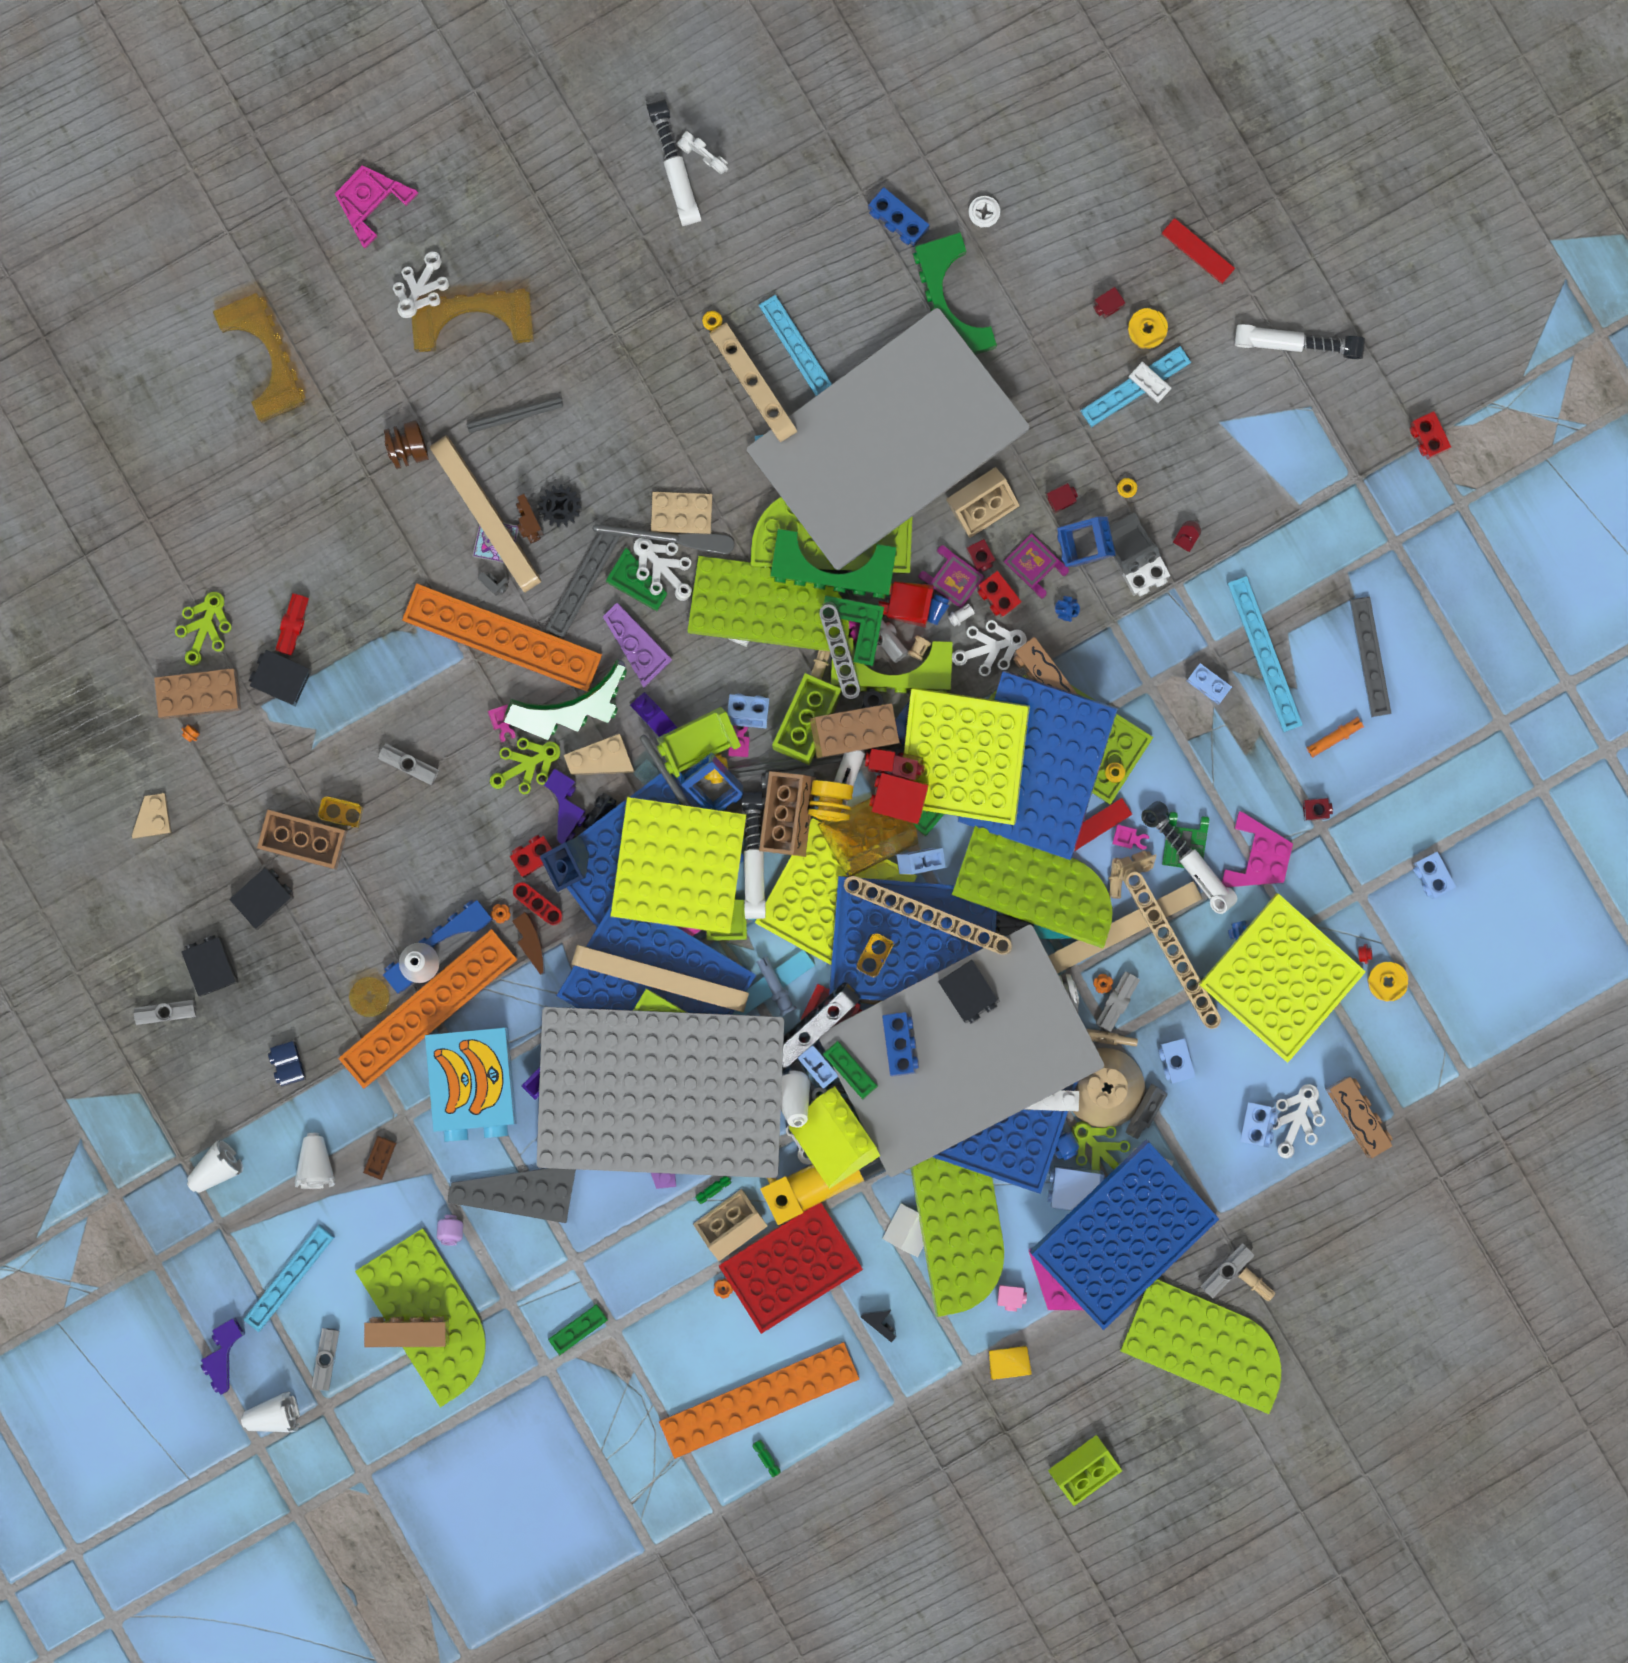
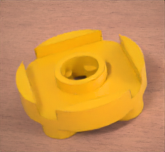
M1144 308L1134 313L1128 324L1130 339L1142 349H1151L1159 346L1167 335L1168 323L1166 318L1159 311L1157 312L1150 308ZM1146 323L1148 326H1153L1149 334L1142 330Z
M1379 963L1370 971L1367 979L1369 990L1379 1000L1385 1002L1398 1000L1406 993L1408 988L1407 972L1397 963ZM1385 976L1393 978L1391 982L1393 985L1391 987L1388 985L1384 986Z

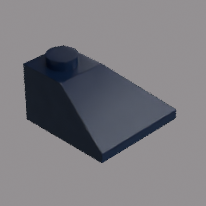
M581 836L569 840L539 856L557 892L586 877L589 852Z

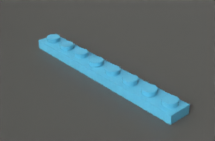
M1247 576L1227 583L1283 733L1302 726L1303 724Z

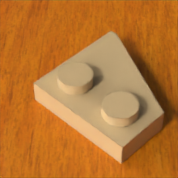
M166 794L144 796L132 833V839L171 833Z

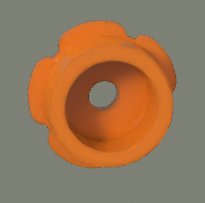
M189 724L185 728L182 727V736L189 742L198 740L197 737L200 733Z
M496 904L493 907V911H491L492 919L500 924L509 920L511 915L509 907L505 904Z
M1106 974L1098 975V978H1095L1093 981V985L1096 987L1095 990L1098 993H1108L1112 989L1113 980Z
M719 1279L714 1284L715 1295L723 1299L728 1298L729 1294L733 1292L727 1279Z

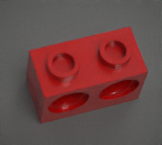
M1435 411L1411 422V427L1409 428L1411 435L1414 439L1417 438L1420 444L1418 449L1422 456H1426L1427 460L1451 448ZM1421 423L1429 425L1430 429L1428 432H1423L1420 429ZM1429 441L1437 442L1438 449H1430Z
M995 571L977 585L979 588L977 593L983 600L987 599L990 602L991 606L989 608L995 616L1000 615V617H1003L1021 603V600L998 571ZM988 582L996 584L997 589L994 593L988 592L986 588ZM1002 597L1009 601L1006 609L999 606V600Z
M871 749V753H866L865 766L869 767V772H886L892 775L895 752Z
M537 835L529 840L530 844L523 848L521 845L511 851L513 855L509 857L521 877L524 878L544 866L539 857L540 855H537L535 850L540 844L546 846V852L552 850L545 836L540 838ZM522 855L529 857V863L525 866H521L518 862L519 857Z

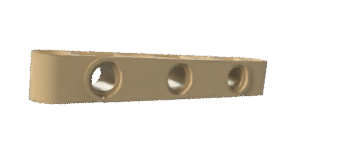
M725 322L709 332L712 340L779 442L781 443L797 433L795 426L728 324ZM731 348L737 349L733 354L728 353V350ZM750 380H758L755 385H748ZM772 411L779 412L775 417L769 416Z

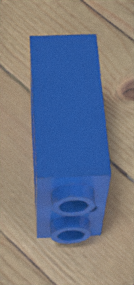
M1095 517L1057 528V537L1061 545L1062 560L1065 563V567H1076L1116 556L1108 517ZM1092 526L1098 554L1078 559L1072 532Z
M710 753L681 775V785L704 809L725 811L729 804L737 802L743 795V785L713 753ZM716 769L732 788L715 801H712L695 783Z

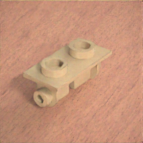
M1144 850L1132 855L1133 862L1129 856L1118 859L1114 863L1115 870L1120 871L1118 879H1123L1125 873L1129 870H1136L1139 873L1150 871L1153 869L1157 855H1151L1149 851Z

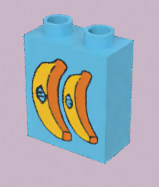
M508 1028L425 1035L433 1132L443 1131L444 1142L468 1140L467 1129L479 1127L484 1129V1138L508 1136L507 1125L517 1124Z

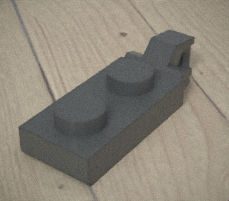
M1151 1084L1125 1133L1138 1139L1142 1131L1146 1127H1150L1168 1094Z

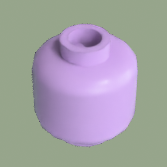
M445 1215V1218L437 1223V1239L443 1245H457V1242L463 1238V1222L458 1220L455 1215Z

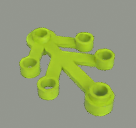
M211 592L205 597L203 603L192 608L185 607L182 610L183 617L188 620L192 619L195 614L207 610L204 618L186 626H178L175 629V634L179 638H184L188 633L199 629L192 650L185 654V661L191 666H197L201 663L202 656L199 652L207 632L213 642L212 648L216 652H221L225 648V644L220 640L212 622L214 613L220 622L219 629L221 632L226 634L232 630V625L227 621L222 610L225 603L224 598L218 592ZM213 598L218 600L216 605H211ZM187 610L192 611V615L190 617L185 616V612ZM224 624L229 625V629L227 631H223L222 626ZM181 628L185 630L183 635L178 634V630ZM217 642L222 644L220 649L215 648ZM191 654L196 655V659L194 661H190L189 656Z
M520 738L517 741L518 748L520 750L529 749L538 752L539 754L534 757L512 752L506 747L502 748L499 752L502 759H511L521 762V764L503 774H493L490 778L491 786L495 789H502L506 785L507 780L526 770L523 783L519 785V791L521 794L527 795L531 791L530 784L536 764L542 761L541 773L537 775L536 781L538 784L544 785L548 780L551 763L560 756V748L556 743L547 742L542 746L529 742L526 738ZM523 740L526 741L527 746L521 748L519 745L520 742ZM549 748L554 750L551 756L546 753ZM504 750L509 751L508 757L502 756ZM541 775L546 777V781L543 783L539 782ZM496 777L501 778L500 784L494 783ZM523 785L528 786L527 792H522L521 787Z
M1080 1121L1072 1128V1133L1079 1144L1078 1155L1075 1159L1079 1166L1086 1165L1088 1161L1085 1155L1086 1142L1092 1147V1170L1100 1171V1156L1113 1170L1119 1166L1118 1162L1106 1150H1120L1123 1153L1130 1150V1143L1126 1140L1121 1142H1097L1092 1137L1098 1135H1105L1108 1138L1115 1137L1116 1129L1113 1126L1091 1128L1088 1123ZM1079 1128H1085L1086 1133L1079 1135ZM1112 1128L1114 1134L1112 1136L1107 1135V1129ZM1122 1143L1128 1144L1127 1150L1121 1149ZM1079 1156L1085 1157V1162L1083 1164H1080L1078 1162Z

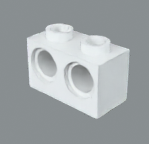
M1158 557L1154 562L1142 566L1134 573L1128 575L1123 573V577L1133 596L1137 594L1143 596L1150 592V587L1156 585L1158 588L1166 584L1170 574L1161 557ZM1159 568L1162 573L1161 576L1153 577L1151 569ZM1141 577L1144 580V585L1136 586L1133 583V579Z

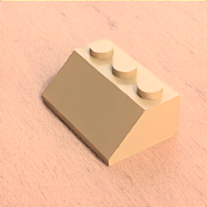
M996 467L946 499L953 514L969 538L1020 506L1007 480Z
M742 1189L693 1223L699 1235L718 1261L767 1227V1224Z

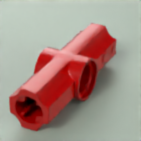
M292 593L287 613L284 614L281 621V633L275 651L293 655L297 638L303 630L304 615L309 598Z

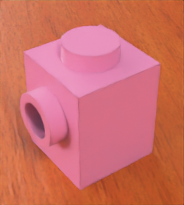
M999 1285L998 1306H1005V1310L1017 1312V1308H1022V1304H1026L1027 1292H1024L1023 1287Z

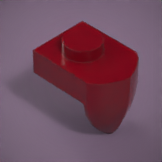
M1186 521L1173 543L1190 552L1201 534V527L1198 521Z

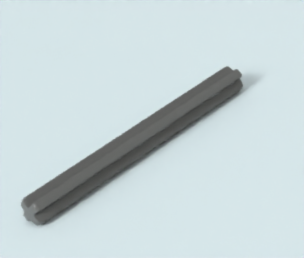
M815 754L810 765L793 758L729 767L728 770L736 778L765 774L769 771L778 772L837 763L842 761L843 754L817 758Z

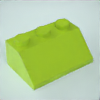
M1095 1435L1063 1460L1056 1463L1048 1472L1072 1505L1075 1506L1121 1473L1122 1469L1099 1437Z

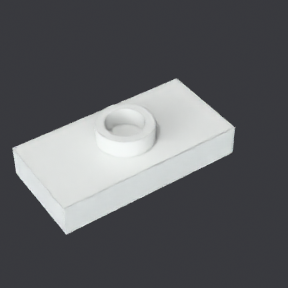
M1143 362L1129 375V378L1157 403L1172 389Z

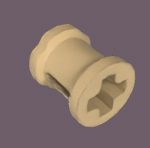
M916 635V641L911 650H908V655L922 661V656L927 647L931 646V643Z

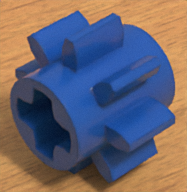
M1064 596L1063 600H1059L1056 603L1055 612L1058 614L1059 619L1071 622L1072 617L1075 618L1079 615L1080 606L1076 603L1077 599Z
M1246 920L1231 924L1232 929L1228 930L1230 940H1237L1249 926Z

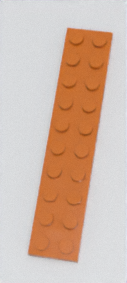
M417 583L402 619L403 622L586 692L590 689L602 658V654Z
M491 929L338 1059L362 1088L365 1089L425 1039V1035L432 1033L518 959Z
M844 1342L665 1418L659 1421V1424L673 1457L676 1459L859 1380V1376Z

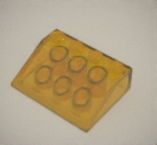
M869 798L851 807V810L842 812L850 815L849 820L838 822L824 820L818 823V827L838 864L845 874L851 877L919 844L917 828L914 824L871 812L873 807L869 806L871 800Z

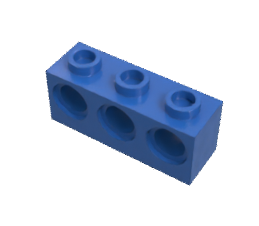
M884 187L868 205L869 214L876 220L880 218L890 232H897L900 235V240L906 245L911 244L914 247L929 229L927 222ZM885 202L888 207L885 210H880L877 208V204ZM895 214H899L903 217V220L896 223L892 220V217ZM910 227H916L918 233L910 235L907 230Z
M907 1012L882 1015L890 1076L916 1074L919 1063L918 1057H914L913 1049L916 1048L915 1036L911 1037L910 1029L914 1028L912 1016L909 1017ZM902 1019L904 1022L903 1027L896 1030L893 1026L895 1020ZM899 1039L906 1040V1047L902 1050L896 1047ZM902 1059L909 1061V1066L905 1070L899 1068V1062Z

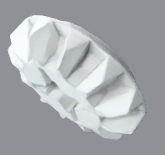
M989 196L977 197L969 206V218L973 224L980 228L992 226L1000 217L999 204ZM987 204V211L991 214H986L984 220H982V214L979 210H983V207Z

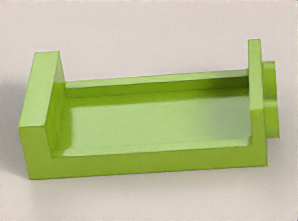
M722 707L657 738L659 743L657 749L662 757L665 756L667 761L664 765L668 773H672L676 778L680 776L679 772L697 764L710 753L715 755L729 747H732L734 750L741 747L727 712Z

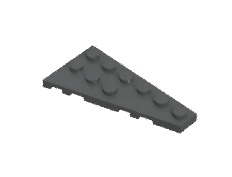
M546 1168L453 1182L450 1186L448 1203L567 1223L576 1169Z

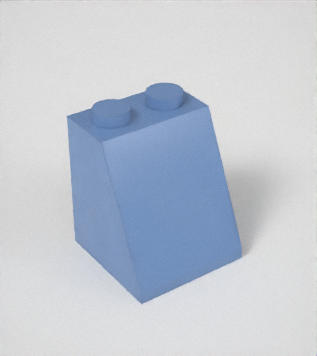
M1054 1166V1170H1050L1049 1182H1052L1053 1185L1052 1190H1048L1047 1202H1051V1208L1072 1211L1104 1180L1105 1174L1102 1170Z

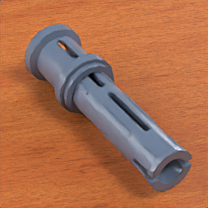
M768 956L756 961L773 994L772 1000L776 1002L780 1010V1016L797 1009L796 1006L792 1005L788 997L789 992L783 989Z

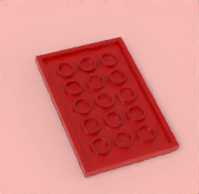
M822 1203L807 1209L802 1214L794 1217L718 1265L761 1334L863 1270Z

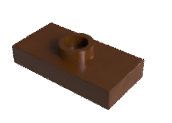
M378 1135L363 1173L383 1180L397 1143Z

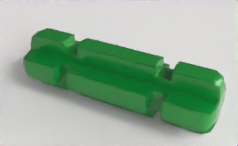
M723 1176L719 1181H715L705 1188L704 1192L698 1193L695 1198L699 1204H703L708 1198L713 1197L723 1190V1187L726 1188L732 1182L728 1176Z
M762 1440L753 1443V1449L755 1452H758L760 1460L769 1469L768 1472L771 1477L780 1474L781 1470L778 1465L774 1464L775 1461L769 1451L764 1448L765 1445Z

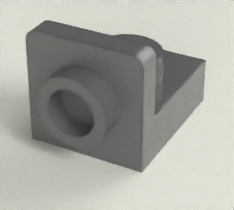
M482 572L477 577L495 596L498 594L502 595L509 588L507 585L509 580L506 577L498 585L495 584L497 580L490 573L486 575Z

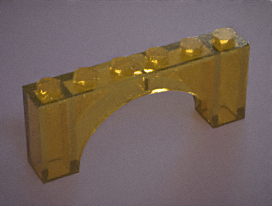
M525 289L514 290V293L507 294L506 291H496L494 295L476 293L474 297H466V295L462 294L455 295L452 299L439 296L441 300L439 305L431 306L429 304L419 308L416 314L412 316L413 341L416 353L436 351L437 338L442 328L453 318L471 312L487 313L502 320L511 330L515 344L534 342L531 296Z
M255 293L213 311V314L223 333L233 330L248 332L259 338L265 344L270 354L272 374L269 385L260 397L251 402L258 420L263 423L305 405L303 399L306 396L302 387H297L295 381L298 380L295 370H290L288 363L291 361L287 352H283L280 347L283 342L279 333L275 334L272 328L275 326L274 320L271 315L267 316L265 308H268L265 299L264 297L260 298Z

